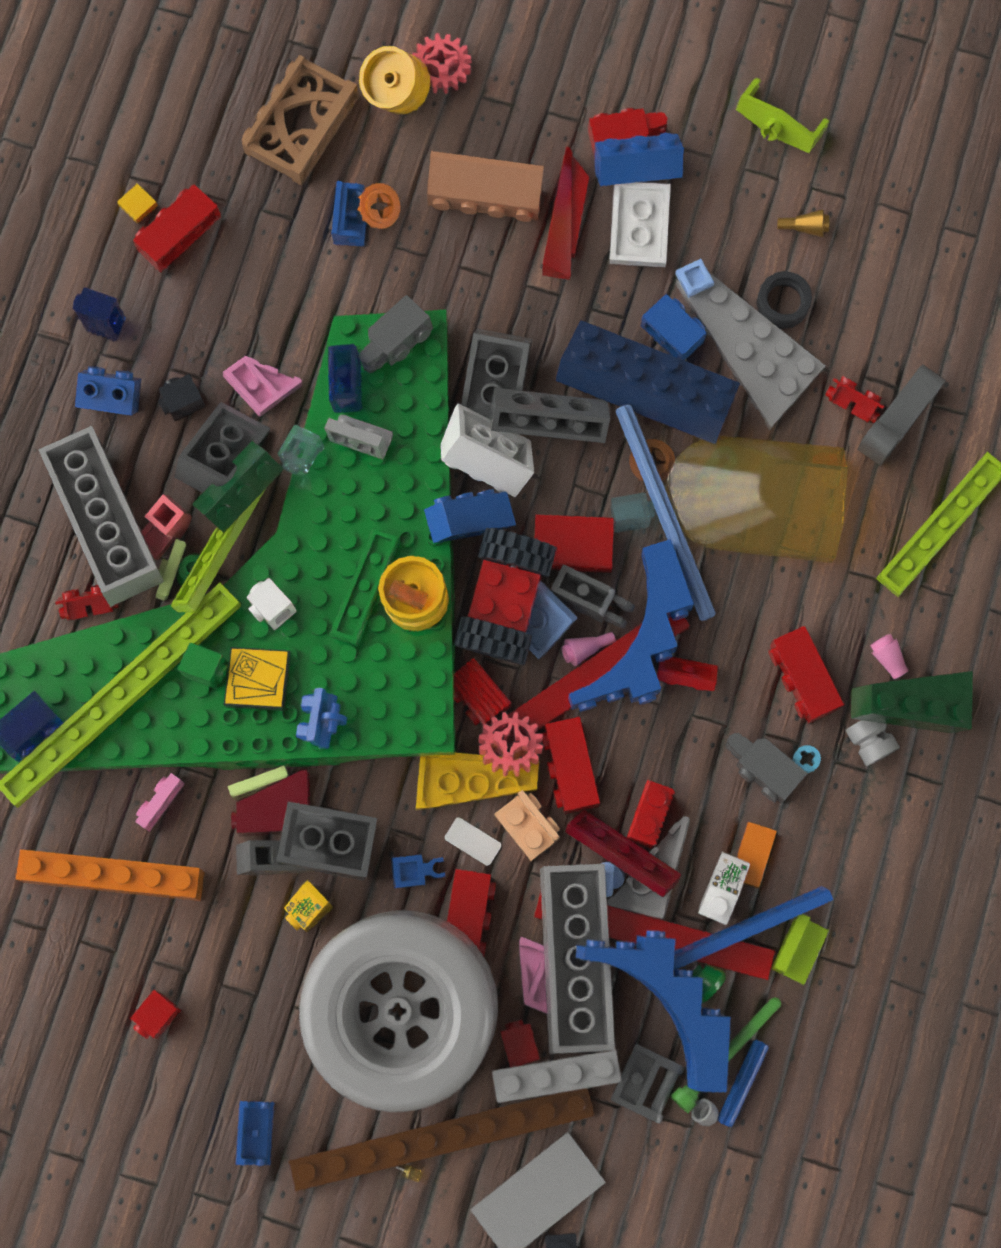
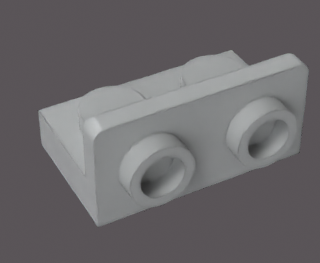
M340 415L337 421L329 418L324 428L331 442L380 459H384L393 438L392 431L345 415Z

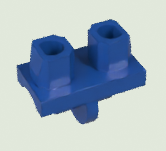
M315 688L314 694L303 695L302 711L311 715L309 723L300 722L298 724L296 737L321 749H329L331 734H336L337 725H346L347 717L339 714L340 704H337L336 695L327 693L324 688Z

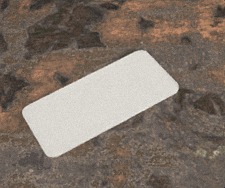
M459 817L455 819L445 835L446 841L487 866L491 864L501 848L500 842Z

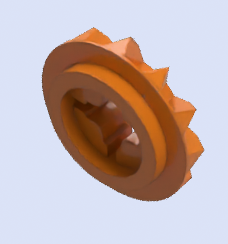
M383 183L372 184L366 187L363 194L358 197L360 199L358 210L361 212L362 220L367 222L371 228H388L398 219L401 208L400 200L395 190ZM377 198L379 203L387 204V207L380 209V214L378 210L371 209V206L377 203Z

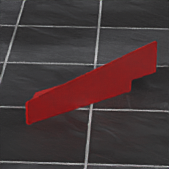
M570 147L565 148L542 269L543 276L570 280L571 258H575L589 183V176L572 155Z

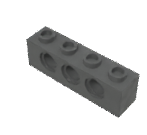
M494 388L490 408L491 431L605 443L610 414L608 402L605 400Z

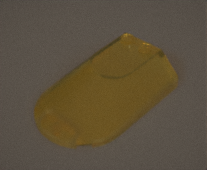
M719 436L716 444L700 440L686 448L673 463L667 476L665 489L683 532L689 539L702 546L718 550L832 563L836 558L844 524L848 466L844 448Z

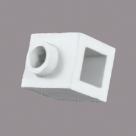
M270 578L255 584L247 596L252 605L249 611L259 622L265 619L274 631L297 612L292 602Z

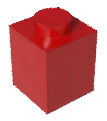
M153 990L131 1016L130 1019L136 1023L133 1029L145 1039H148L149 1036L158 1039L180 1013L181 1009L161 992Z
M523 1020L505 1024L506 1030L501 1032L510 1068L540 1060L531 1025H524Z

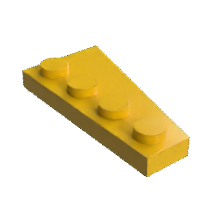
M455 753V755L420 756L416 810L518 794L522 790L524 792L537 791L539 762L538 764L530 762L529 772L521 768L519 776L516 777L513 771H509L505 777L503 776V769L499 768L495 773L492 772V762L484 765L483 757L485 755Z

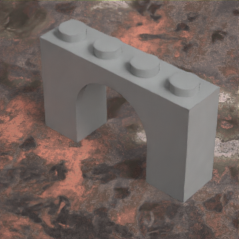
M616 1050L492 1071L497 1103L621 1082Z

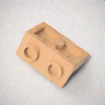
M522 790L518 793L517 797L497 811L494 816L530 862H532L559 840L557 832L560 831V828L550 816L545 819L538 809L542 806L532 793L526 795Z

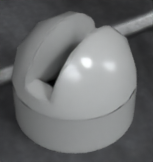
M707 1099L697 1101V1105L691 1112L693 1120L707 1127L716 1123L719 1117L717 1107Z

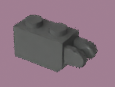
M407 295L368 328L370 343L364 347V350H361L359 355L364 371L371 374V372L374 373V371L380 369L386 362L392 366L397 361H402L407 357L413 346L418 342L425 341L429 337L433 329L430 317Z
M564 564L550 590L564 605L601 623L604 620L619 628H625L628 622L621 616L608 611L611 604L626 612H633L635 608L633 603L615 595L616 591L612 587Z
M736 732L727 738L726 749L731 751V754L739 760L736 764L740 769L738 771L739 775L751 784L755 781L763 788L761 793L773 803L779 801L782 804L807 774L806 771L766 738L757 739L754 744L745 736L742 737V734L740 735Z

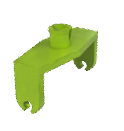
M756 77L742 94L736 110L758 126L764 138L770 135L767 140L773 141L778 139L810 153L824 134L830 120L824 118L814 133H812L783 110L754 98L753 96L762 81Z

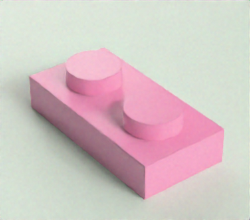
M170 773L168 778L164 776L157 783L154 789L156 794L151 801H145L136 813L138 818L135 822L150 832L185 783L172 773Z

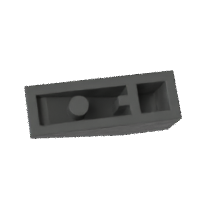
M249 840L236 845L237 875H272L317 871L276 862L280 841Z

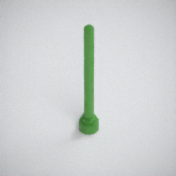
M771 998L729 1043L728 1062L780 1008L781 1001L779 998ZM685 1085L682 1089L679 1087L671 1095V1098L689 1114L697 1105L695 1101L699 1098L697 1095L700 1091H695Z

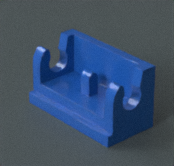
M337 181L332 224V238L335 245L364 247L367 222L362 220L363 217L358 210L360 206V199L358 197L363 194L365 185Z
M240 1101L236 1165H271L274 1102Z

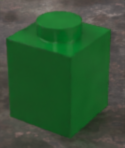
M189 643L178 671L187 679L217 689L219 682H223L227 676L228 661L220 653Z

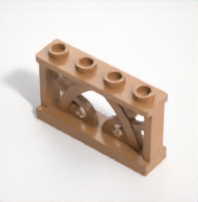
M299 55L295 62L292 61L288 65L285 78L281 84L277 83L273 88L268 104L266 106L263 105L259 109L253 127H249L244 132L242 145L245 154L292 178V181L302 186L358 100L357 84L350 80L345 81L308 61L304 56ZM303 76H311L317 81V89L312 92L308 81L307 85L303 88L297 85ZM323 83L339 91V93L322 92ZM311 104V115L316 125H318L316 129H300L289 136L285 126V112L298 106ZM318 104H321L320 110L323 108L327 109L325 115L317 114ZM266 134L272 136V139L267 142L268 145H274L281 141V145L273 150H264L259 143ZM300 137L308 138V141L305 145L300 144V139L295 143V145L293 144V142ZM286 151L294 160V163L290 164L277 156Z

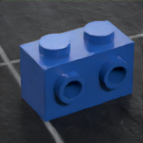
M88 366V370L78 373L75 407L132 416L138 412L142 378L133 377V373L129 371H116V374L105 373V368Z

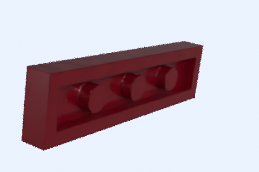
M586 810L581 811L567 825L565 830L567 834L663 898L678 884L682 874Z

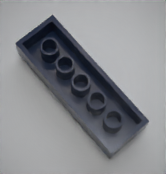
M580 320L561 358L555 380L620 407L630 404L635 413L713 444H716L740 385L737 381Z

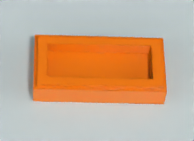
M749 821L743 834L737 858L750 863L743 884L758 889L777 831Z

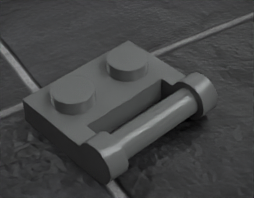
M635 1044L622 1072L621 1082L617 1083L610 1101L661 1124L664 1117L661 1115L678 1076H682L685 1067ZM661 1066L667 1069V1072L649 1109L643 1106V1102Z

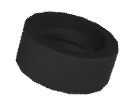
M789 271L776 272L767 277L760 287L756 301L758 312L778 328H792L800 324L807 316L812 302V292L807 281L797 273ZM776 286L791 287L800 295V307L792 314L777 313L768 304L769 292Z

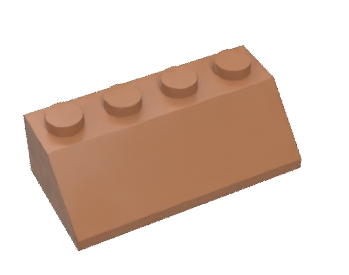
M431 151L427 189L428 206L442 211L457 209L465 214L486 213L494 218H502L504 216L515 217L523 222L538 220L543 192L544 166Z

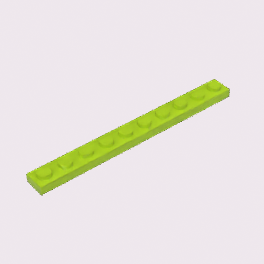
M221 583L217 584L202 598L195 612H186L0 780L1 792L15 807L19 808L182 660L189 643L199 645L241 607L238 600Z

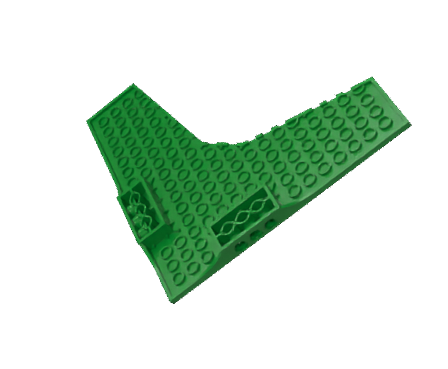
M447 310L424 311L430 317L433 327L429 337L425 341L418 342L413 346L407 357L402 361H397L392 366L386 362L380 369H377L374 373L371 372V374L364 371L359 355L361 350H364V347L370 343L368 328L385 313L334 316L277 532L223 585L238 600L241 607L198 645L222 654L228 661L227 665H229L231 647L290 651L291 659L285 711L225 707L224 697L227 676L223 682H219L217 689L185 678L178 671L180 661L60 771L149 767H208L233 770L279 768L282 766L340 765V763L388 757L455 755L454 540L433 544L424 509L435 505V499L451 496L450 467L441 460V442L449 424ZM340 415H345L392 431L393 438L384 459L331 442L324 429L328 419L337 421ZM375 528L401 538L393 562L399 558L416 556L423 557L434 563L442 573L449 601L447 611L438 623L428 629L412 631L405 630L393 623L385 611L379 594L357 647L331 638L329 633L371 530ZM268 578L284 593L297 610L275 631L265 619L259 622L249 611L252 605L247 599L252 587L260 581L264 582ZM172 604L0 653V774H7L186 612H177L171 607ZM315 688H324L327 693L336 695L337 704H340L339 714L347 717L346 725H337L336 734H331L329 749H321L296 737L298 724L300 722L309 723L311 715L302 711L303 695L314 694Z

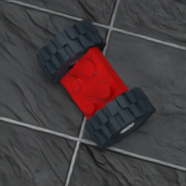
M486 528L478 558H481L483 563L468 617H461L453 645L493 658L525 665L532 636L526 634L541 576L549 577L557 547L517 533Z

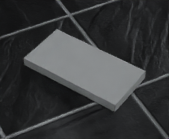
M567 1132L470 1210L498 1248H525L606 1182Z

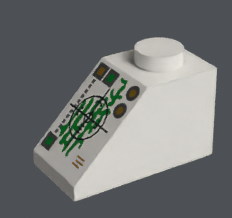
M722 851L700 903L698 913L727 925L739 897L750 863Z

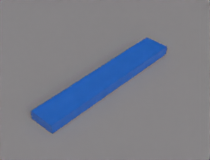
M818 887L677 949L674 952V969H678L834 900L831 892L825 887Z

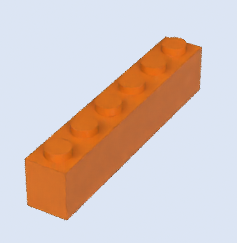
M20 849L16 880L29 884L201 901L205 871L195 867Z

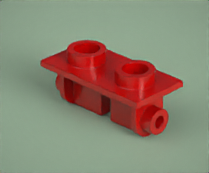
M842 376L840 380L835 377L832 381L838 384L835 388L830 385L825 393V396L829 397L828 401L845 410L850 402L853 401L856 404L851 413L867 423L869 421L875 423L880 415L875 410L877 407L882 409L885 407V405L880 403L882 397L870 390H867L865 394L855 389L857 383L845 376Z
M99 585L91 586V591L80 593L79 589L62 592V597H59L55 602L56 605L63 603V607L59 608V614L61 619H67V621L88 617L86 606L91 605L94 616L114 612V609L119 608V603L110 607Z

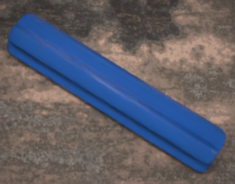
M759 1040L752 1042L717 1120L719 1123L727 1127L734 1125L769 1049L767 1044Z

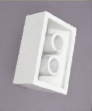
M459 403L457 404L441 442V460L450 468L459 469L469 474L474 480L483 481L493 486L500 493L507 492V494L516 497L534 474L531 440L516 433L491 431L490 419Z

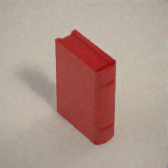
M536 514L534 539L557 547L551 570L560 571L564 564L579 572H594L595 574L597 572H612L614 518Z

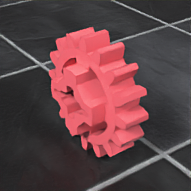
M437 33L433 41L425 37V46L417 44L418 53H413L412 55L420 58L426 65L433 93L436 94L439 88H443V92L448 94V87L452 86L457 91L458 82L464 84L467 82L466 75L471 74V55H468V47L466 45L460 47L459 38L450 41V34H447L445 39H440V35Z
M503 712L502 720H498L493 716L491 717L492 726L483 725L484 734L479 735V743L482 744L479 746V754L485 755L483 757L484 765L493 763L492 772L495 773L500 768L503 769V776L506 777L509 771H513L517 777L521 768L526 772L530 771V762L538 764L539 756L537 754H542L543 746L540 743L543 736L542 734H536L538 731L537 724L529 726L528 716L523 718V720H519L518 712H515L512 718H508L506 712ZM514 736L513 746L510 752H508V744L511 741V737ZM494 752H498L502 758L498 757Z

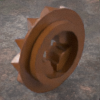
M647 439L646 442L650 452H654L655 461L660 462L656 467L663 482L671 476L674 470V453L663 441ZM631 452L629 458L631 472L637 477L638 481H643Z

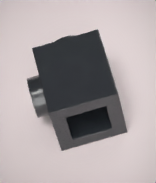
M190 374L182 378L175 377L169 379L164 383V386L159 388L162 398L158 399V402L164 414L171 413L174 421L206 407Z

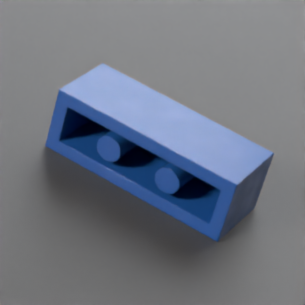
M663 133L659 136L651 137L635 136L631 139L621 140L606 139L605 141L595 142V174L600 186L682 178L684 147L678 134Z
M494 489L479 492L477 496H473L472 492L456 496L454 500H452L451 496L440 497L434 500L435 505L424 509L433 544L484 535L486 528L505 530L516 525L507 492L495 493Z

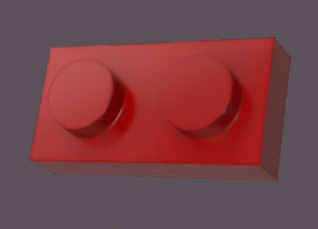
M672 657L659 662L657 678L659 681L670 685L678 684L693 687L696 690L714 691L718 666Z

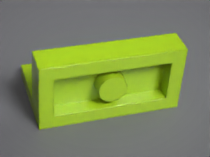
M804 914L794 917L771 967L772 970L802 985H805L829 932L828 929L809 921L810 917Z

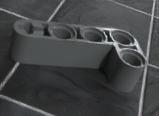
M922 364L881 418L872 425L857 450L881 466L946 380Z

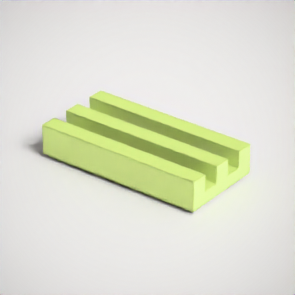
M285 766L232 784L228 786L231 797L237 801L289 777Z

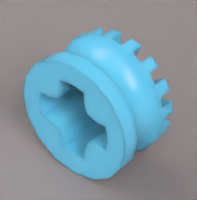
M804 745L794 753L792 761L807 773H811L819 766L821 757L815 747ZM804 752L806 755L811 753L814 757L811 760L813 766L810 767L809 764L802 765L799 762L802 759L800 753Z

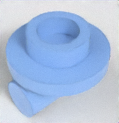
M604 862L601 864H605L606 897H609L613 894V889L622 886L625 880V873L611 862Z

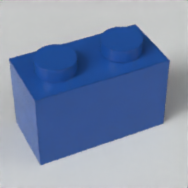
M667 294L642 316L641 327L671 356L684 361L705 341L707 332L702 322L695 317L692 319L685 312L683 304L676 298L671 299Z

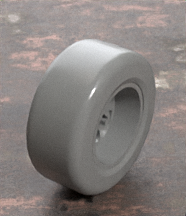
M398 910L369 916L332 938L320 951L309 968L301 991L299 1020L303 1042L313 1065L323 1079L349 1100L364 1107L386 1112H408L427 1108L445 1100L458 1091L472 1077L485 1057L493 1040L498 1016V999L494 978L489 965L477 946L462 931L445 920L422 912ZM408 970L418 973L425 978V984L416 993L404 988V977ZM382 972H387L390 975L393 986L392 990L386 994H380L370 983L375 976ZM436 997L439 1000L440 1006L439 1018L433 1019L423 1016L420 1009L422 1001ZM361 1001L375 1003L378 1006L377 1019L369 1022L361 1021L359 1013ZM397 1003H400L401 1008H406L407 1010L401 1017H399L398 1012L392 1010ZM417 1025L427 1032L429 1038L422 1045L412 1048L409 1045L406 1032L409 1028ZM382 1027H387L395 1032V1042L392 1049L382 1047L374 1041V1035Z

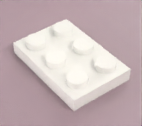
M636 182L614 185L609 264L666 267L670 184Z

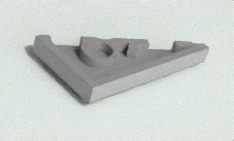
M683 816L679 822L672 826L668 831V835L650 852V854L676 871L690 818ZM629 876L620 890L608 900V906L664 921L672 890L663 898L632 876Z

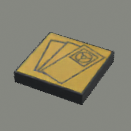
M231 647L224 706L228 708L285 711L291 652L288 650Z

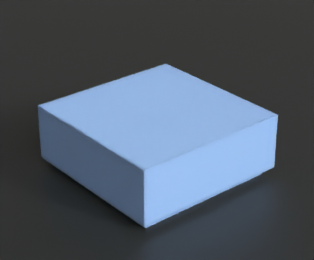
M702 259L676 270L675 274L688 298L714 286V281Z

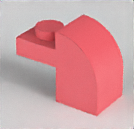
M164 494L144 516L150 522L141 531L154 559L159 560L176 538L181 539L192 519L186 510L170 496Z

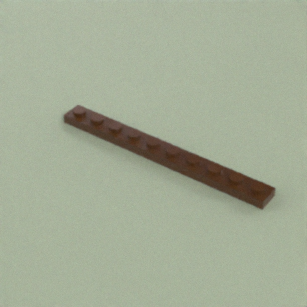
M588 1088L559 1092L289 1160L294 1189L299 1191L593 1117L594 1112Z

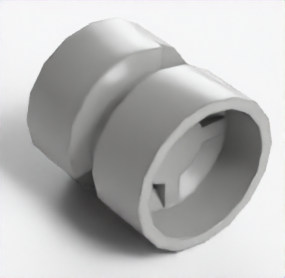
M861 720L845 730L853 745L860 746L858 753L866 767L900 748L893 734L886 733L887 724Z

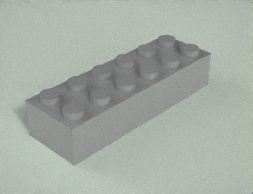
M90 426L38 449L99 588L110 607L163 583L164 580L93 427Z
M605 864L544 866L540 869L549 1053L614 1051L610 965L576 958L577 945L586 946L587 940L605 941V947H609Z

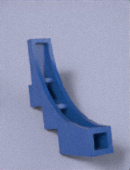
M671 539L642 549L641 557L647 582V603L639 633L627 653L608 673L592 684L569 694L568 701L572 710L579 708L580 712L595 708L597 706L596 702L607 699L608 703L615 702L624 698V693L628 692L631 703L639 701L640 705L657 699L656 695L660 693L661 686L651 660L655 659L656 662H662L673 657L672 653L676 652L678 646L668 618L671 617L673 621L685 618L689 615L688 612L692 611L694 605Z
M648 930L647 936H637L636 948L634 942L617 941L616 947H605V941L587 940L586 946L577 945L576 958L602 962L619 968L642 982L660 1000L671 1016L682 1041L687 1063L688 1088L700 1092H727L730 1017L720 1014V1009L702 1008L701 1013L703 978L693 976V970L674 969L675 939L665 937L664 931Z

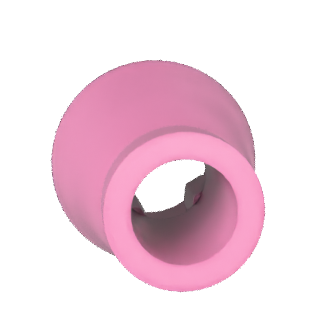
M888 634L870 645L873 650L871 654L891 674L893 679L909 671L897 638L893 639L892 635Z

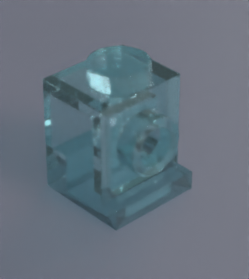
M294 424L277 454L281 462H283L282 467L296 475L299 471L307 474L318 453L324 449V445L320 436ZM299 453H303L301 458L297 457Z

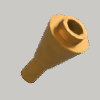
M824 209L799 215L796 218L777 219V229H796V231L823 237L824 232H829L830 216L824 215Z

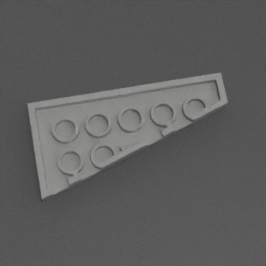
M710 272L709 274L714 281V286L689 298L677 279V288L692 311L697 314L705 326L708 336H711L724 361L737 381L748 393L755 409H758L764 418V423L768 429L771 430L824 370L825 365Z

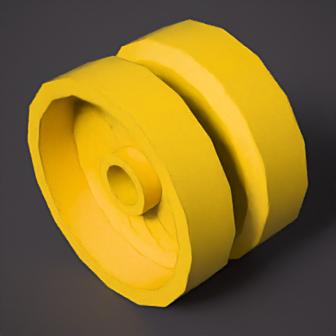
M383 46L372 51L364 60L360 69L359 84L362 94L369 103L394 114H408L417 110L424 103L430 90V76L426 65L420 58L395 46Z
M416 556L399 558L390 564L381 575L378 588L381 602L393 623L401 628L412 631L428 629L438 623L447 611L449 596L442 573L429 560Z

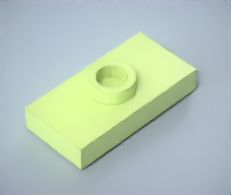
M175 540L169 559H162L159 571L164 582L158 587L155 597L163 601L168 599L186 548L185 542L181 540Z

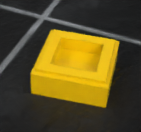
M138 184L117 201L118 206L137 224L158 206L157 202Z

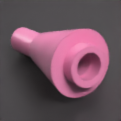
M613 632L598 637L565 639L561 650L567 663L571 662L576 667L596 653L599 648L614 643L616 639Z

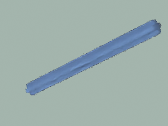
M630 404L623 405L616 409V415L666 538L672 541L698 617L701 621L708 620L716 615L715 609L634 410Z

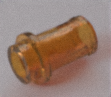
M395 579L387 596L391 597L393 602L398 600L421 611L428 598V593L405 584L403 579L400 581Z

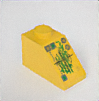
M307 880L284 907L289 913L285 919L297 931L302 927L308 932L333 906Z

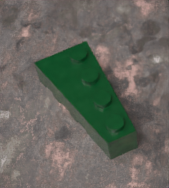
M973 671L874 683L853 688L851 718L950 734L972 729Z

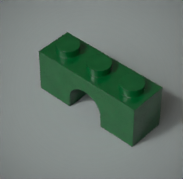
M253 441L232 461L237 466V470L231 480L222 486H215L212 483L192 504L223 533L284 470L264 449Z

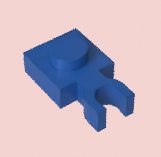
M422 855L391 858L394 889L426 885L425 876H430L433 879L444 878L445 873L437 874L433 871L435 863L444 862L443 857L432 859L428 863H423Z

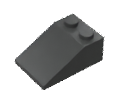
M477 328L473 333L461 405L490 419L494 388L523 391L533 339Z
M220 402L179 455L174 478L202 493L212 483L215 486L226 484L237 470V466L232 461L251 441L261 447L271 428Z
M288 802L276 862L363 881L367 878L377 818Z

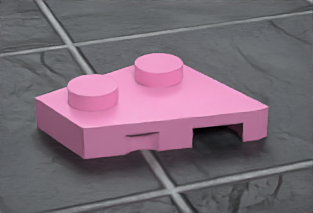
M244 356L223 371V377L259 417L302 386L300 378L296 376L291 378L278 373L279 369L269 365H262L257 360Z
M520 937L519 950L523 1003L547 1014L544 946Z

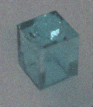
M646 492L611 498L610 509L612 518H614L615 533L649 528L651 518H655L652 501H647Z

